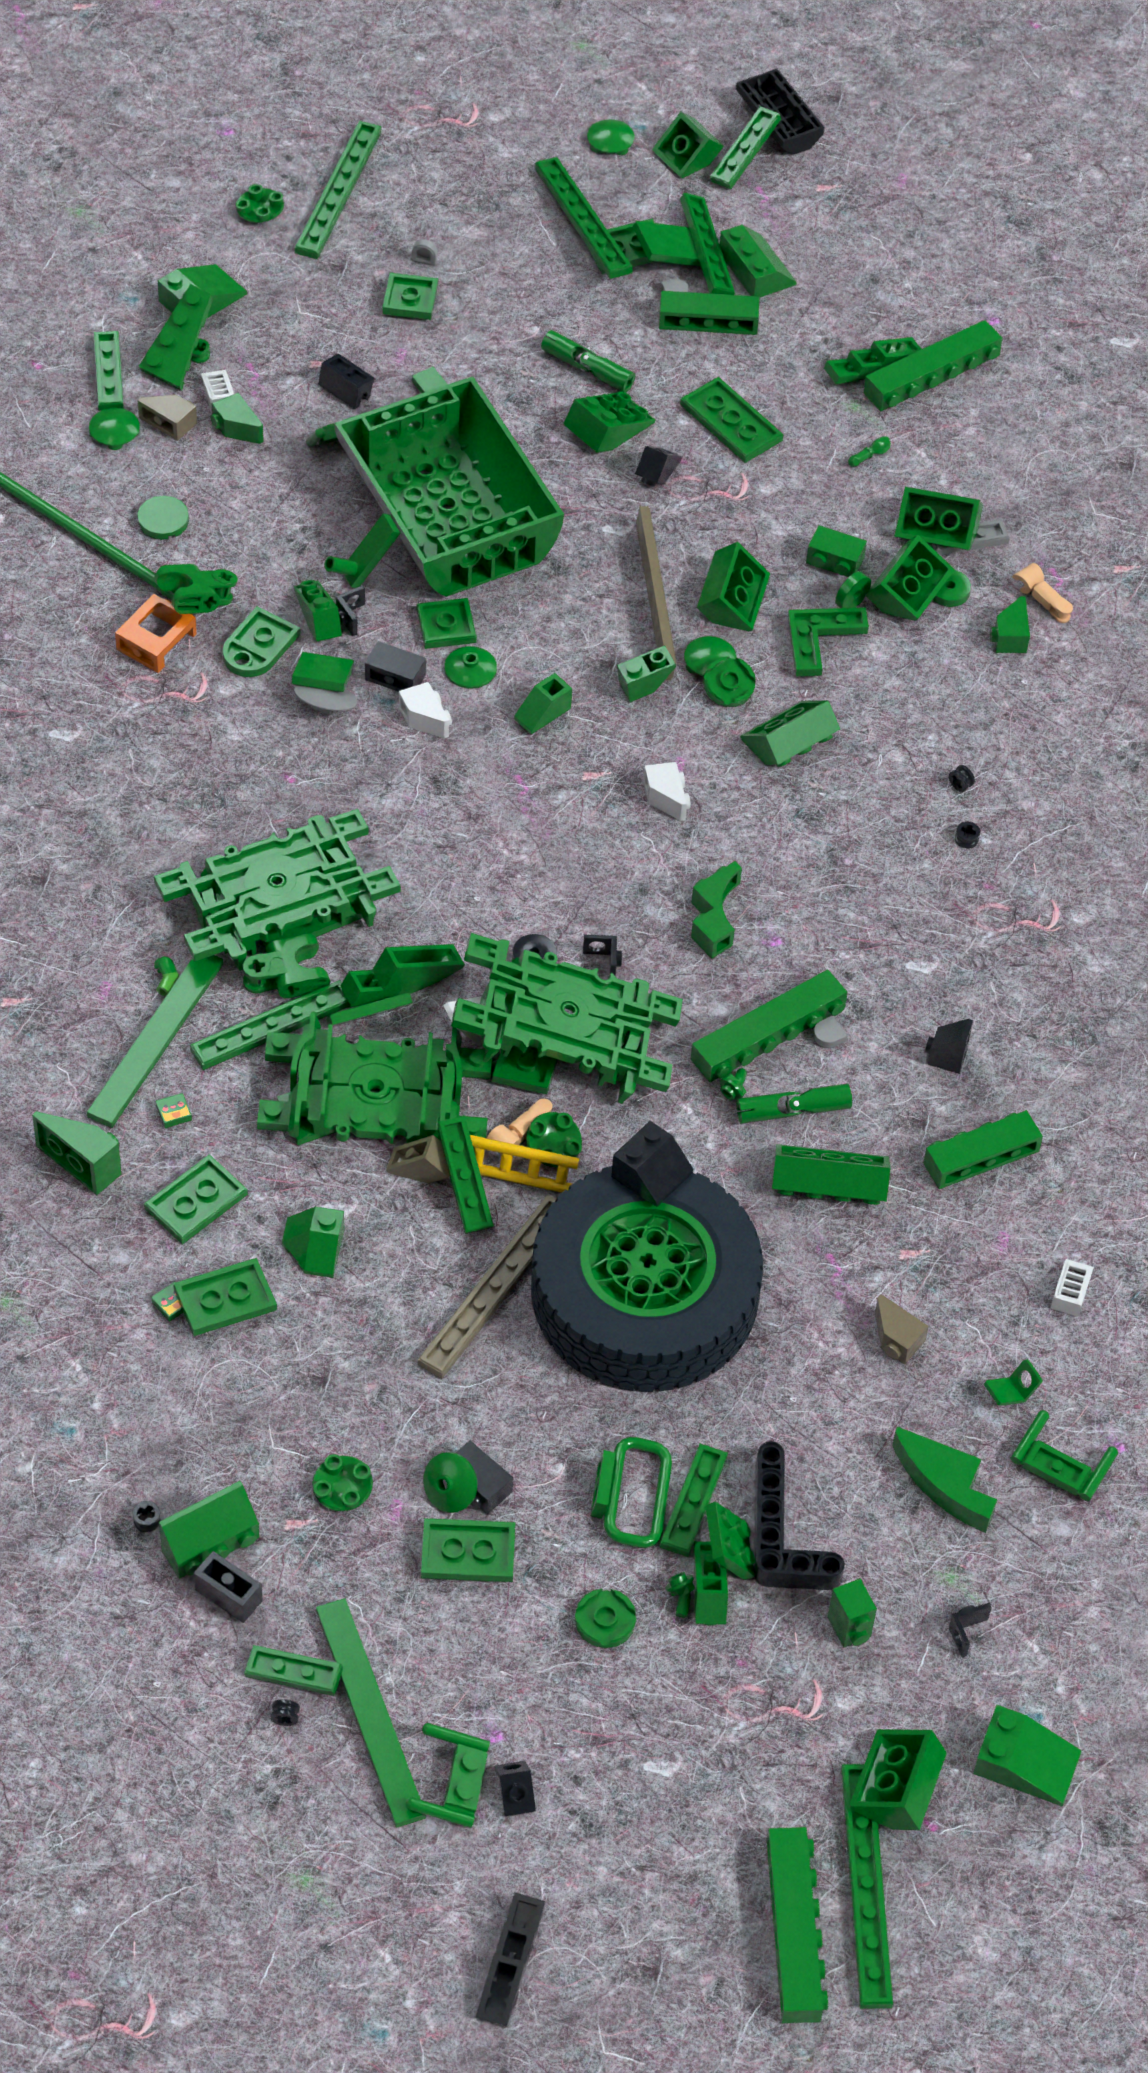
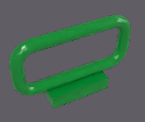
M627 1437L616 1445L614 1452L603 1451L597 1465L590 1516L602 1519L604 1515V1529L613 1541L637 1548H649L661 1539L672 1468V1457L669 1450L663 1444L639 1437ZM629 1449L651 1452L660 1459L651 1531L646 1536L622 1532L616 1526L625 1454Z

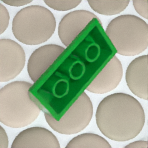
M776 1144L772 1189H777V1193L783 1195H794V1191L804 1192L807 1197L823 1198V1195H831L838 1201L848 1202L852 1198L863 1199V1203L879 1205L880 1201L887 1202L891 1170L889 1156Z

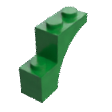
M736 861L727 866L720 867L713 875L699 880L693 886L691 904L701 914L692 921L691 938L711 959L733 946L735 929L725 916L723 903L729 893L740 885L742 867Z

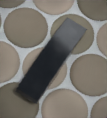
M514 1892L506 1923L504 1922L496 1953L493 1955L476 2018L508 2026L543 1915L545 1901Z

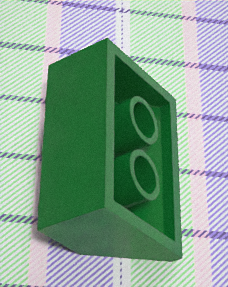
M743 224L721 231L720 247L724 260L750 296H760L761 298L796 285L797 281L761 234Z
M905 486L894 537L911 540L916 535H919L930 544L970 551L979 529L983 504L979 499Z
M916 535L900 548L865 596L885 614L916 621L955 569L925 540Z
M738 541L716 550L696 608L713 624L748 632L752 631L770 573Z
M806 700L798 702L740 735V737L765 765L781 767L790 763L791 757L796 754L802 755L811 751V746L817 742L823 743L832 739V734L840 730V726L829 700Z
M241 1481L159 1522L161 1551L179 1579L186 1575H194V1572L212 1551L225 1559L231 1552L240 1547H249L256 1539L260 1538L259 1522Z
M877 1729L849 1805L851 1810L891 1830H920L947 1754L933 1730Z

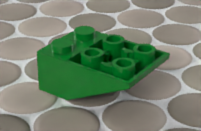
M618 392L574 399L563 425L598 453L614 450L654 424L656 420L648 414L647 409L638 406L632 401L630 395Z

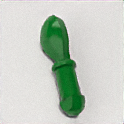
M879 437L873 441L870 447H864L862 451L852 455L848 459L849 466L857 467L863 461L872 458L873 454L886 453L891 446L889 437Z

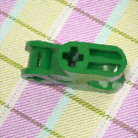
M174 564L161 566L157 570L154 580L164 592H175L171 605L177 613L195 614L209 613L218 606L231 604L233 599L231 588L236 586L238 577L233 572L225 569L201 571L195 564Z
M303 934L278 939L266 946V954L261 953L248 957L243 963V972L245 974L243 985L245 989L255 994L277 989L280 997L294 998L330 984L329 975L324 968H306L299 965L301 961L311 959L316 955L319 948L317 938L313 934Z

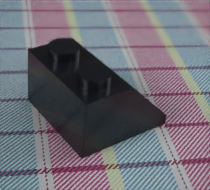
M649 1121L613 1154L611 1177L658 1207L693 1173L694 1169L673 1135L652 1121Z

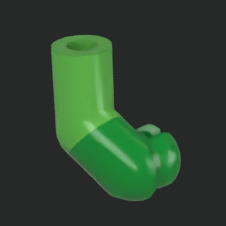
M163 956L154 962V968L158 969L157 972L163 976L156 990L160 995L167 996L179 978V974L173 960Z

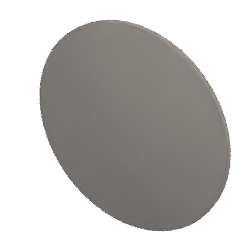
M296 685L294 689L295 695L301 701L311 705L313 710L330 716L334 711L349 710L357 704V698L346 689L344 692H337Z

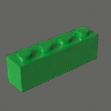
M661 291L659 329L757 335L760 296Z
M1027 1110L1020 1113H1011L999 1121L987 1122L972 1131H963L948 1140L932 1143L926 1147L923 1164L938 1189H942L1039 1152L1043 1135Z

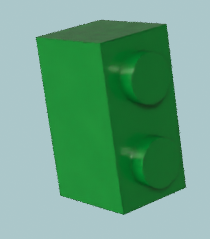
M819 525L808 545L806 563L841 576L850 577L858 572L865 558L867 541Z
M861 1578L832 1590L827 1618L843 1648L852 1644L854 1646L861 1645L868 1641L872 1635L877 1608Z

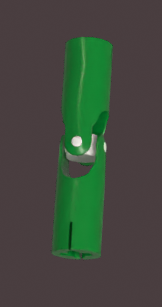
M549 330L544 336L541 343L543 351L582 371L592 372L597 379L624 393H627L634 384L636 377L634 372L607 358L597 356L595 352L553 330ZM580 354H582L580 357L581 361L579 364L575 360Z
M846 1083L811 1088L800 1096V1092L789 1091L739 1098L736 1100V1110L742 1112H737L740 1124L798 1116L802 1113L799 1112L801 1110L822 1113L852 1108L851 1089L849 1084ZM783 1096H787L785 1105L789 1111L788 1114L781 1113L777 1107L778 1100Z

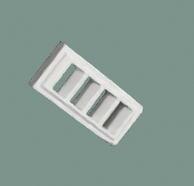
M226 370L201 373L211 413L212 403L234 394Z
M1065 1259L1050 1309L1079 1317L1094 1267ZM1071 1269L1074 1271L1084 1273L1085 1276L1070 1272L1068 1270ZM1066 1277H1070V1278H1074V1279L1083 1281V1283H1079V1282H1075V1281L1066 1279ZM1064 1285L1080 1289V1291L1064 1287ZM1063 1292L1066 1294L1078 1297V1299L1062 1295L1061 1293Z

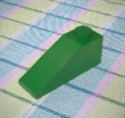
M694 1541L695 1624L707 1626L726 1625L728 1605L727 1570L713 1560L711 1542Z

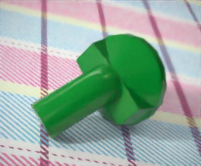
M739 1068L736 1071L735 1077L732 1074H728L720 1080V1091L727 1099L737 1100L743 1098L747 1092L742 1086L745 1082L747 1071Z
M685 1572L670 1577L668 1579L669 1584L665 1587V1590L670 1592L672 1596H678L675 1615L680 1618L688 1617L691 1599L690 1592L695 1589L693 1575L686 1576Z

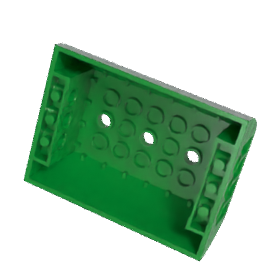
M473 376L334 423L335 432L342 447L383 512L392 516L401 532L399 537L429 585L439 594L447 597L538 565L556 542L563 525L564 513ZM426 470V471L432 472V473H430V474H422V473H420V471ZM448 504L449 506H452L453 508H451V509H445V508H443L442 506Z

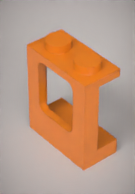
M153 594L115 632L116 650L159 673L165 667L164 656L186 634L192 637L197 634L196 617L192 614L177 613L169 600ZM152 613L173 627L164 636L159 637L139 625Z

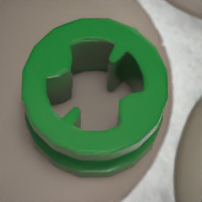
M199 338L197 348H194L191 361L194 363H204L210 358V344L205 339Z

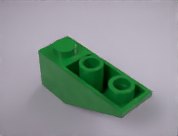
M305 580L301 582V585L293 586L310 633L318 642L342 636L338 607L320 582Z

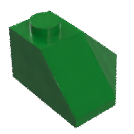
M315 1206L287 1217L282 1246L288 1253L290 1252L298 1262V1266L305 1274L334 1278L345 1230L344 1211Z

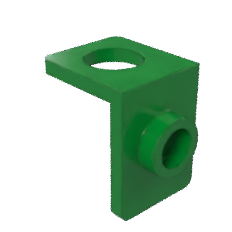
M1025 1359L1010 1377L986 1380L984 1386L996 1404L1004 1406L1025 1403L1043 1380L1030 1360ZM1024 1371H1028L1031 1375V1385L1028 1388L1021 1381V1375Z

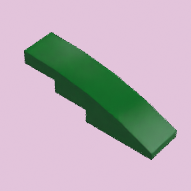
M913 337L873 341L870 349L850 351L847 359L828 360L824 370L835 384L865 379L866 375L921 350V347Z

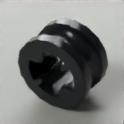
M959 765L956 770L949 773L948 777L951 785L959 792H964L968 787L975 784L973 773L964 765Z
M969 821L960 823L956 829V843L966 849L975 847L980 837L979 826ZM965 833H970V837H965Z
M142 1501L134 1507L132 1512L133 1523L139 1531L151 1532L159 1526L160 1510L155 1503ZM148 1512L152 1513V1519L146 1518L145 1521L141 1520V1515L146 1516Z
M279 1699L273 1702V1712L270 1717L273 1723L282 1726H293L298 1723L299 1717L297 1714L300 1711L298 1703L286 1699Z

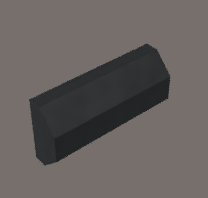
M778 69L736 82L737 92L754 113L761 106L780 114L781 120L771 135L784 150L793 155L811 149L823 136L825 128Z

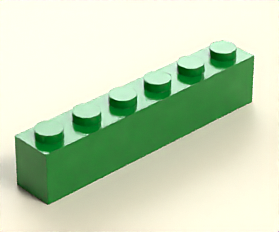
M983 320L866 375L863 394L880 412L890 407H895L900 402L914 398L921 392L935 388L942 382L953 379L963 372L995 359L1000 355L1003 337L986 320Z
M827 969L692 1043L690 1060L709 1083L718 1078L722 1079L739 1066L750 1064L759 1055L770 1053L777 1045L786 1040L791 1041L795 1039L799 1033L806 1029L815 1028L816 1024L820 1021L840 1014L846 1006L848 992Z
M807 1827L769 1828L766 1846L781 2023L821 2022L823 2011L828 2010L827 1990H821V1979H825L824 1959L819 1960L818 1949H822L823 1940L822 1930L816 1929L815 1918L820 1917L819 1899H813L812 1888H817L816 1868H810V1858H814L813 1838L808 1839Z

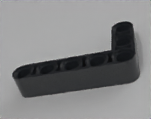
M769 1441L763 1443L758 1449L755 1467V1580L762 1586L774 1588L833 1590L839 1587L845 1567V1562L841 1555L831 1551L784 1549L785 1452L783 1447L777 1442ZM770 1458L775 1460V1462H767L764 1459ZM765 1485H772V1486H774L775 1488H774V1489H768V1488H766V1487H764V1486H765ZM764 1512H773L775 1515L769 1516L764 1514ZM770 1538L773 1539L775 1542L768 1543L765 1542L763 1539ZM769 1565L774 1567L775 1569L766 1570L765 1568H763V1566ZM801 1567L805 1569V1571L799 1572L794 1570L793 1568ZM824 1569H833L835 1573H827Z

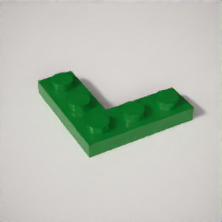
M866 607L788 610L795 675L822 676L823 668L819 635L868 634L869 625Z

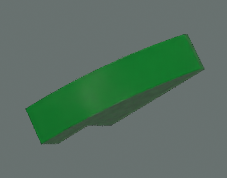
M454 944L385 947L372 970L349 971L340 987L351 1007L361 1006L397 995L411 994L458 972L465 966V963Z
M897 1426L892 1447L904 1469L916 1485L947 1513L963 1523L986 1533L994 1515L998 1499L972 1489L982 1459Z

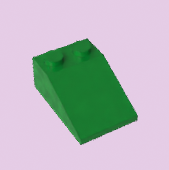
M216 264L179 268L157 280L159 302L171 313L190 284L212 295L213 301L207 318L247 295V290Z
M38 1111L32 1114L36 1147L94 1194L99 1195L122 1175L119 1141L112 1133H106L95 1125Z
M996 1704L977 1757L973 1774L1063 1807L1082 1750L1027 1715Z

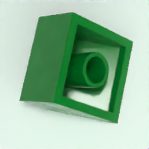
M680 111L652 150L679 177L685 178L709 166L724 146L695 118Z

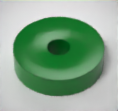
M954 570L933 600L946 607H956L964 604L970 596V580L962 572Z
M860 571L852 574L838 590L835 598L836 605L840 608H856L865 599V595L871 587V579Z

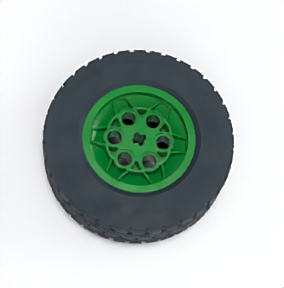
M612 1166L602 1168L601 1172H592L586 1175L584 1180L579 1179L570 1185L568 1190L565 1189L556 1198V1201L552 1203L545 1217H543L535 1237L532 1255L531 1299L537 1322L541 1331H543L544 1337L550 1346L553 1345L554 1351L563 1360L566 1358L567 1364L575 1370H581L583 1375L594 1381L598 1379L602 1384L611 1387L616 1385L619 1386V1389L633 1391L634 1389H639V1392H653L654 1389H658V1392L673 1390V1387L677 1386L679 1389L692 1385L693 1381L697 1383L709 1377L711 1372L714 1374L724 1367L726 1362L728 1363L737 1354L738 1350L741 1349L752 1330L757 1316L763 1278V1255L759 1236L753 1222L750 1221V1217L742 1206L739 1207V1202L730 1193L727 1194L722 1186L715 1181L713 1183L710 1182V1178L698 1172L696 1174L692 1173L658 1207L611 1177ZM672 1261H677V1262H680V1263H679V1264H675V1263H672ZM615 1273H621V1274H623V1275H622V1276H618V1275H615ZM669 1285L673 1288H666L664 1286ZM641 1291L644 1292V1294H638L635 1292Z

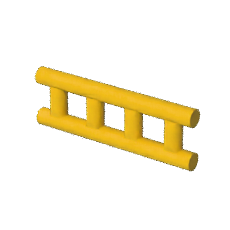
M470 1135L480 1175L561 1193L565 1189L568 1190L569 1186L573 1184L567 1182L569 1168L578 1169L580 1158ZM485 1150L502 1153L500 1167L483 1164ZM513 1156L530 1159L528 1173L511 1170ZM541 1162L558 1165L556 1179L539 1176Z

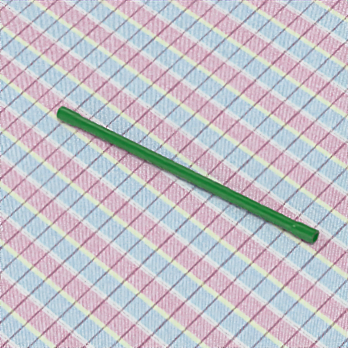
M0 472L1 488L151 585L172 601L175 592H164L154 580L156 573Z

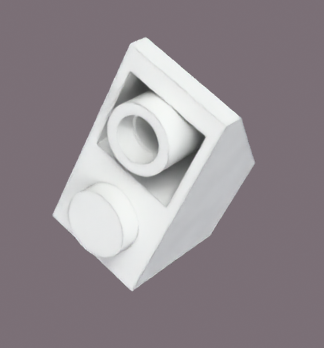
M429 682L399 691V709L410 728L441 738L449 737V726L452 725L451 716L448 710H443L439 693L433 691Z
M671 762L645 766L643 783L648 803L679 821L686 820V810L691 807L689 793H684L685 778L683 772H679L677 763Z

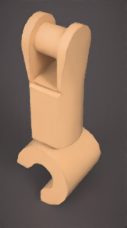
M1036 563L1029 564L1012 576L1015 580H1020L1024 583V586L1020 588V592L1024 594L1032 592V596L1058 622L1067 623L1070 620L1073 605L1044 581L1042 569Z
M539 1099L528 1111L509 1125V1129L504 1125H499L489 1133L487 1139L520 1145L526 1139L527 1130L531 1122L539 1115L551 1112L552 1102L548 1099Z

